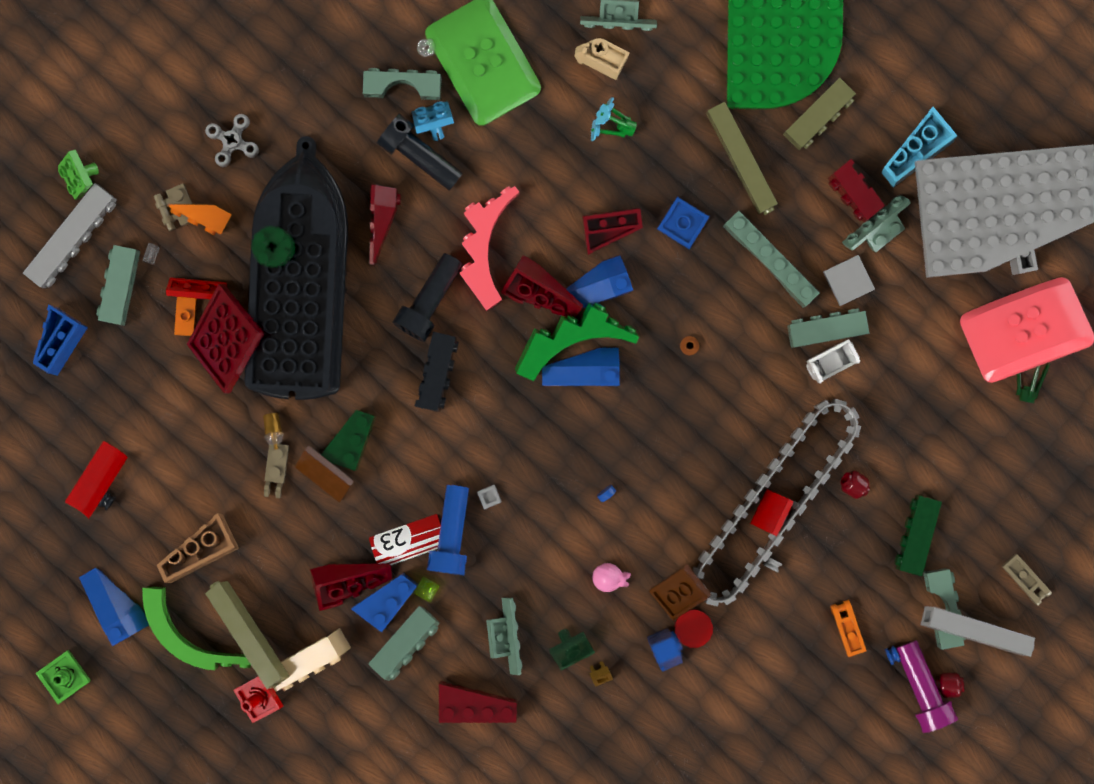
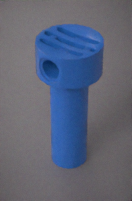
M446 486L437 551H429L428 571L465 575L467 556L460 555L469 493V488Z

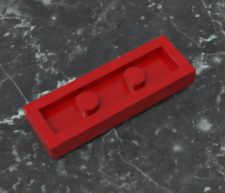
M170 278L166 288V296L210 300L218 284H225L227 286V282Z

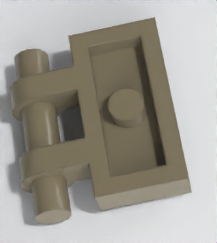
M183 183L166 190L168 198L163 200L161 194L154 196L155 206L157 210H160L163 217L162 222L167 226L169 232L176 229L173 223L175 221H179L182 227L190 224L187 221L188 217L183 214L181 217L175 214L170 215L167 209L168 204H193Z

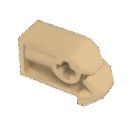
M601 38L591 40L575 49V58L578 63H584L617 80L629 56L628 51Z

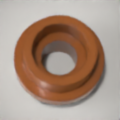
M687 336L682 339L680 349L685 355H694L699 350V342L695 337ZM688 342H691L693 344L692 349H688L686 347V344Z

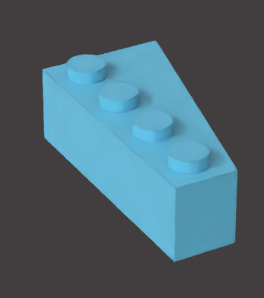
M934 107L930 109L928 114L883 168L882 174L893 188L916 171L915 161L932 159L955 141L956 133Z

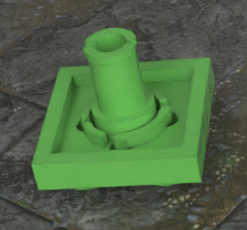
M76 150L69 151L58 165L59 174L64 178L67 190L75 200L82 198L92 186L89 176L99 173L98 167L94 162L83 166Z
M69 650L36 673L57 704L63 702L91 681Z

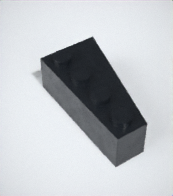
M433 332L427 354L428 361L425 363L423 370L424 379L421 381L418 390L419 400H416L415 407L440 412V408L444 409L446 398L443 395L450 385V379L447 377L449 371H453L455 360H452L453 352L457 353L459 345L455 336Z

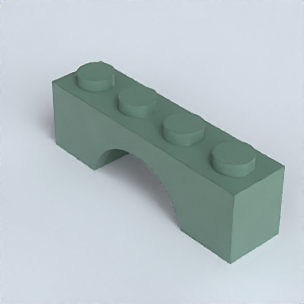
M369 68V71H364L363 95L364 97L384 98L386 92L392 86L408 84L418 91L422 100H441L442 77L441 74H437V71L428 70L426 73H418L417 70L399 72L398 69H388V72H383L378 68Z
M947 568L923 572L926 590L941 597L946 611L962 615L961 611L957 609L956 602H959L957 591H954L953 583H955L953 572H950V569ZM934 629L939 649L964 646L965 638Z

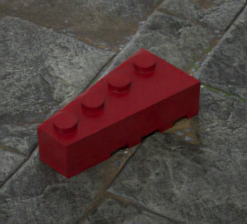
M443 681L439 682V723L517 722L516 699L489 694Z

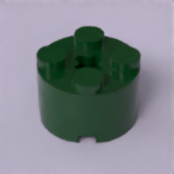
M266 227L255 234L252 242V251L255 258L263 265L281 267L292 258L295 252V243L291 235L285 230L277 227ZM272 242L278 245V248H275V252L270 250Z

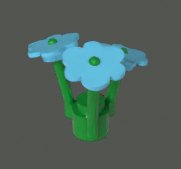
M611 97L607 104H602L600 110L596 113L597 118L593 120L591 128V141H594L600 133L618 135L623 138L625 135L631 137L636 130L637 123L613 108L614 103L612 102L614 98ZM611 112H613L622 119L619 120L613 116H610ZM611 120L618 123L617 129L619 131L600 129V124L604 125L605 122Z

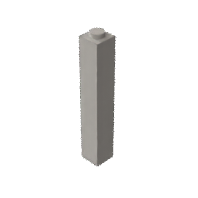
M925 606L921 621L922 626L1022 656L1031 657L1034 650V637L936 607Z

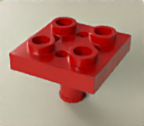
M259 676L233 690L241 703V709L247 713L252 723L283 707L274 688L266 689Z

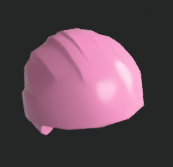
M604 563L597 566L593 571L592 580L599 590L611 592L619 587H628L629 583L626 580L630 578L631 574L628 572L622 573L616 565Z

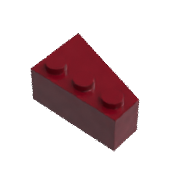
M850 159L827 178L830 181L828 184L835 192L838 191L842 196L840 198L846 206L850 205L854 210L853 215L859 221L865 222L885 205L873 188L865 183L863 180L865 178L861 172L858 174L852 167L854 161Z
M640 208L582 215L588 255L643 228Z

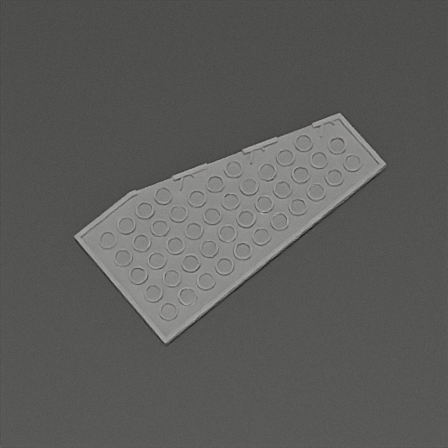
M1094 144L915 161L926 278L985 272L1094 223Z

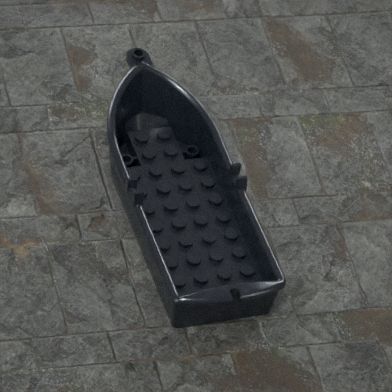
M308 136L301 137L298 140L296 156L284 164L267 183L258 200L252 225L248 314L262 330L263 335L245 366L244 382L245 386L252 391L289 400L290 391L296 393L295 400H310L334 395L340 389L344 300L345 292L347 291L345 280L347 276L348 217L342 193L331 173L316 158V143ZM305 143H309L308 149H304ZM277 227L291 235L295 243V252L287 264L281 267H270L263 265L255 258L252 251V242L255 234L261 229ZM272 242L270 250L275 252V248H278V245Z

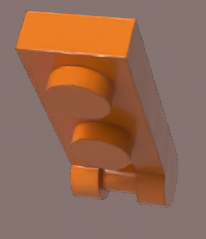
M849 599L843 601V604L830 605L847 657L866 652ZM846 611L848 616L841 618L840 612Z

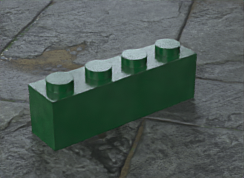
M919 495L912 498L910 503L911 514L905 521L906 533L905 536L902 535L900 540L901 552L897 554L895 559L896 569L919 576L923 575L942 504L941 501Z

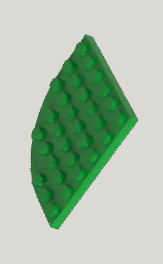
M728 0L727 107L729 109L782 108L801 101L816 91L832 72L840 54L843 36V0Z

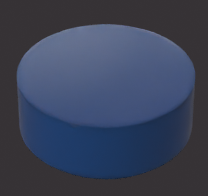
M609 485L597 497L601 502H604L615 494L616 489Z

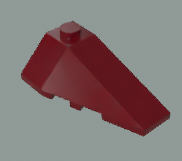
M371 185L370 211L374 214L370 222V229L373 234L370 238L369 264L371 266H375L396 214L397 205H401V194H398L396 188Z

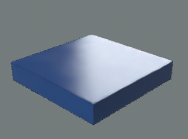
M677 196L657 230L690 249L710 216Z

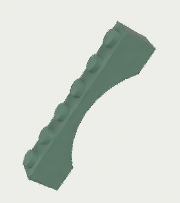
M740 211L724 224L723 227L776 277L802 308L806 307L819 294L812 284Z

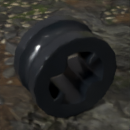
M107 492L98 506H103L107 511L113 504L116 496H111L110 492Z

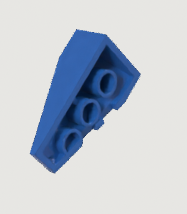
M621 256L602 261L566 288V290L583 304V309L587 307L588 303L594 305L595 303H601L633 291V287Z
M598 348L546 365L542 368V386H619V348Z
M94 568L79 577L101 627L112 646L149 626L142 607L132 601L124 591L122 592L98 568Z

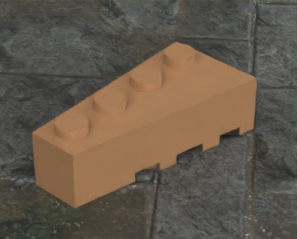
M217 513L208 523L199 528L194 535L185 540L180 547L157 564L165 583H172L239 549L224 515Z

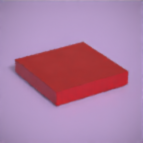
M766 489L750 524L778 536L794 501Z

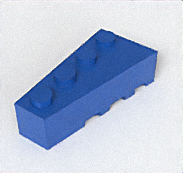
M666 628L647 637L662 672L683 663L679 651L682 649V646L674 631L670 632Z

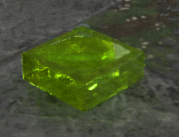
M423 576L414 594L431 603L440 585Z

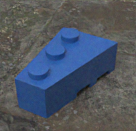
M48 304V314L46 322L42 326L44 329L41 340H39L33 364L49 374L58 376L88 327L61 309Z
M402 573L351 609L382 632L418 586V583L405 573Z

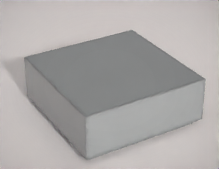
M495 484L477 491L484 509L502 502Z

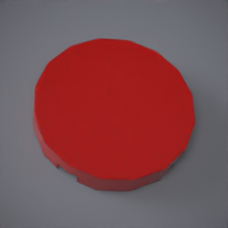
M691 609L677 618L675 634L683 645L689 648H698L704 646L710 640L713 634V625L711 619L704 612L698 609Z

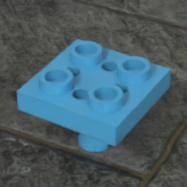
M448 101L436 102L433 106L419 107L411 112L417 134L430 130L434 141H438L436 133L439 134L440 140L444 138L443 126L454 123Z

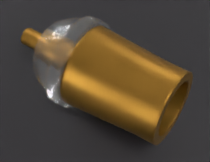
M270 413L263 416L264 437L270 445H274V450H277L278 444L283 440L284 433L282 432L279 414Z

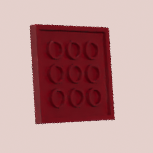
M218 284L187 345L222 392L230 394L261 339L263 332L225 284Z

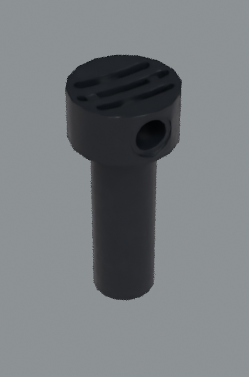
M399 113L376 143L391 155L398 150L450 191L463 173L411 132L415 125Z
M443 253L411 307L402 306L392 323L411 337L425 342L435 326L430 321V318L463 264L451 255Z

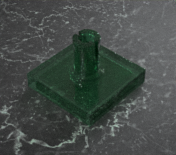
M563 629L558 633L562 643L549 649L561 671L595 653L584 632L571 637L568 629Z

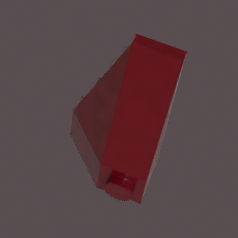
M522 255L500 292L517 303L523 304L526 302L533 304L534 308L540 309L543 307L551 310L554 314L565 317L570 315L575 318L583 307V304L544 268Z
M390 563L329 564L310 569L319 611L344 604L343 600L351 596L356 598L360 596L359 592L367 588L373 589L392 579Z

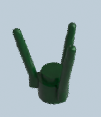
M1050 363L1046 364L1036 388L1035 385L1040 366L1036 367L1030 387L1024 386L1022 389L1021 373L1017 374L1016 395L1020 396V401L1035 402Z

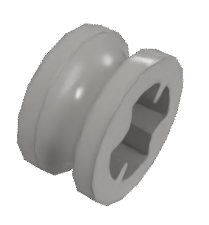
M769 557L763 565L779 572L778 568L782 566V563Z

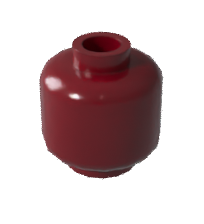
M858 471L846 472L841 478L842 491L852 498L859 499L868 494L870 490L869 479Z
M942 673L940 680H936L937 689L941 691V695L944 698H957L961 696L962 692H965L964 677H960L959 673Z

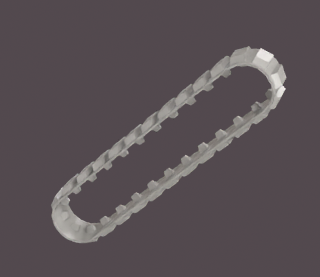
M833 399L831 403H828L827 400H823L814 406L815 411L813 413L808 412L801 421L804 423L802 428L797 427L790 437L793 440L790 444L785 443L779 450L780 457L778 459L773 458L767 466L769 469L766 475L762 473L755 482L758 484L756 489H750L745 495L744 499L747 501L744 505L739 504L733 511L734 518L731 521L727 519L721 527L723 530L720 536L715 535L709 543L712 546L708 552L704 550L699 556L698 560L700 563L697 567L693 566L692 571L698 578H704L705 573L702 572L705 564L710 565L713 562L711 557L718 548L723 549L725 546L723 543L724 539L729 533H735L737 529L734 526L741 517L744 519L747 517L748 513L746 510L752 502L757 503L760 498L757 495L764 486L768 488L772 484L769 481L776 471L781 472L783 469L781 466L782 462L787 456H793L795 452L792 449L799 440L802 442L805 440L806 436L804 433L810 425L815 426L817 424L816 417L819 413L822 412L823 415L828 413L827 407L834 406V411L839 413L843 409L846 412L844 415L846 421L850 420V426H847L846 432L849 433L844 441L840 440L838 442V450L833 456L829 455L826 458L828 463L821 472L816 471L814 482L810 487H804L803 491L805 493L798 502H793V509L786 517L778 536L771 533L768 535L770 540L763 549L761 547L758 548L756 552L759 555L752 564H746L745 568L747 570L740 579L736 578L734 580V588L730 592L725 590L722 592L723 596L717 598V593L711 592L712 595L705 600L706 604L718 606L719 603L724 602L728 605L736 600L735 595L739 591L741 593L744 592L749 585L746 581L750 576H756L761 569L758 565L762 560L764 562L768 560L772 554L770 549L773 545L778 546L784 538L782 536L785 530L789 531L795 524L793 520L795 516H801L807 508L805 505L807 500H813L819 492L816 489L819 484L824 485L831 475L828 472L831 468L836 469L841 463L842 459L840 456L843 453L847 454L853 447L852 441L854 437H859L861 429L857 421L860 416L854 407L849 408L846 406V401Z

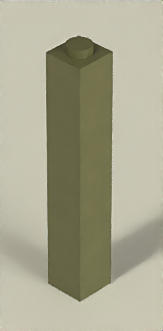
M723 102L709 109L706 114L758 215L761 213L767 215L775 210L774 207L778 203L726 103Z
M216 581L210 586V590L205 593L266 689L277 687L290 677L230 583L228 581Z

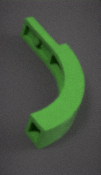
M146 586L143 588V605L150 628L159 642L175 657L192 666L207 670H216L218 663L223 667L240 664L239 667L251 668V664L244 654L212 652L190 643L179 633L171 621L166 605V587Z

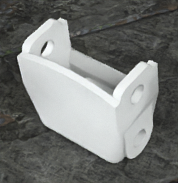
M846 340L808 359L806 367L813 380L821 383L823 380L861 361L850 340Z

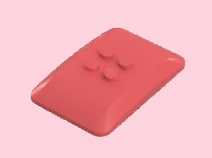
M1063 277L1035 285L963 314L960 319L961 328L982 377L990 383L1003 380L1083 350L1094 343V333L1070 281Z

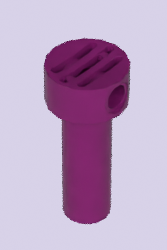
M917 640L896 647L901 664L921 709L915 716L920 723L922 733H928L956 722L959 718L953 710L952 702L950 700L942 701Z

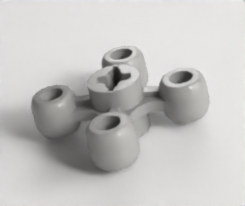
M245 114L235 116L234 127L230 131L225 132L214 123L207 125L205 129L206 135L209 138L219 139L223 143V149L215 156V162L220 167L229 166L231 163V153L235 150H242L250 158H254L259 154L257 144L245 142L242 139V131L248 128L250 124L249 118ZM241 119H244L243 124H239ZM212 129H216L214 134H211ZM227 138H234L237 141V143H230L229 140H227ZM254 147L253 152L249 153V148ZM222 157L226 158L224 162H220Z

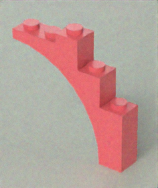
M508 186L500 192L502 195L497 199L493 197L485 203V208L482 207L480 202L477 204L473 202L465 208L466 212H464V216L476 233L473 234L471 232L463 238L464 242H462V245L474 263L468 262L461 268L462 272H460V275L486 311H489L502 301L490 275L488 262L489 242L499 216L507 205L519 195V191L515 186L512 188Z

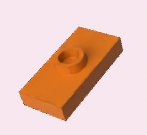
M177 297L174 335H192L196 324L197 299Z

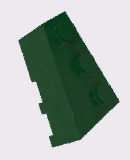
M355 410L321 455L331 463L357 471L376 416Z

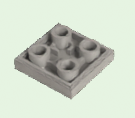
M859 255L823 272L839 306L875 290Z

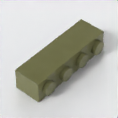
M839 78L783 135L798 150L802 147L807 149L814 142L812 137L816 133L820 136L828 128L825 124L829 120L834 122L841 115L838 111L843 106L847 109L854 102L852 97L856 93Z

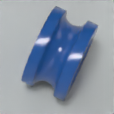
M894 645L891 646V649H885L891 665H894L895 661L901 662Z

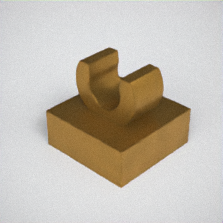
M602 661L600 662L601 669L595 670L593 665L590 666L592 673L589 674L595 687L613 680L608 667H605Z

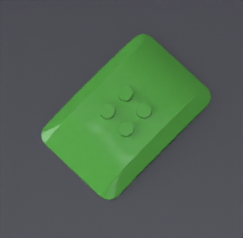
M473 0L427 27L425 35L476 124L481 126L487 125L540 93L541 85L493 0Z

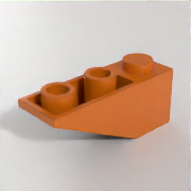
M213 204L167 205L171 208V213L178 217H181L183 214L188 217V222L195 226H198V224L205 226L204 230L214 236L216 233L222 234L232 215Z

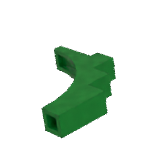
M588 303L579 323L578 319L570 315L567 317L561 316L552 336L550 335L551 332L546 329L540 328L538 330L534 328L515 367L516 374L534 381L540 370L553 356L577 342L592 338L609 337L623 339L636 344L639 336L635 328L629 325L621 326L619 321L611 317L607 319L609 314L603 305Z

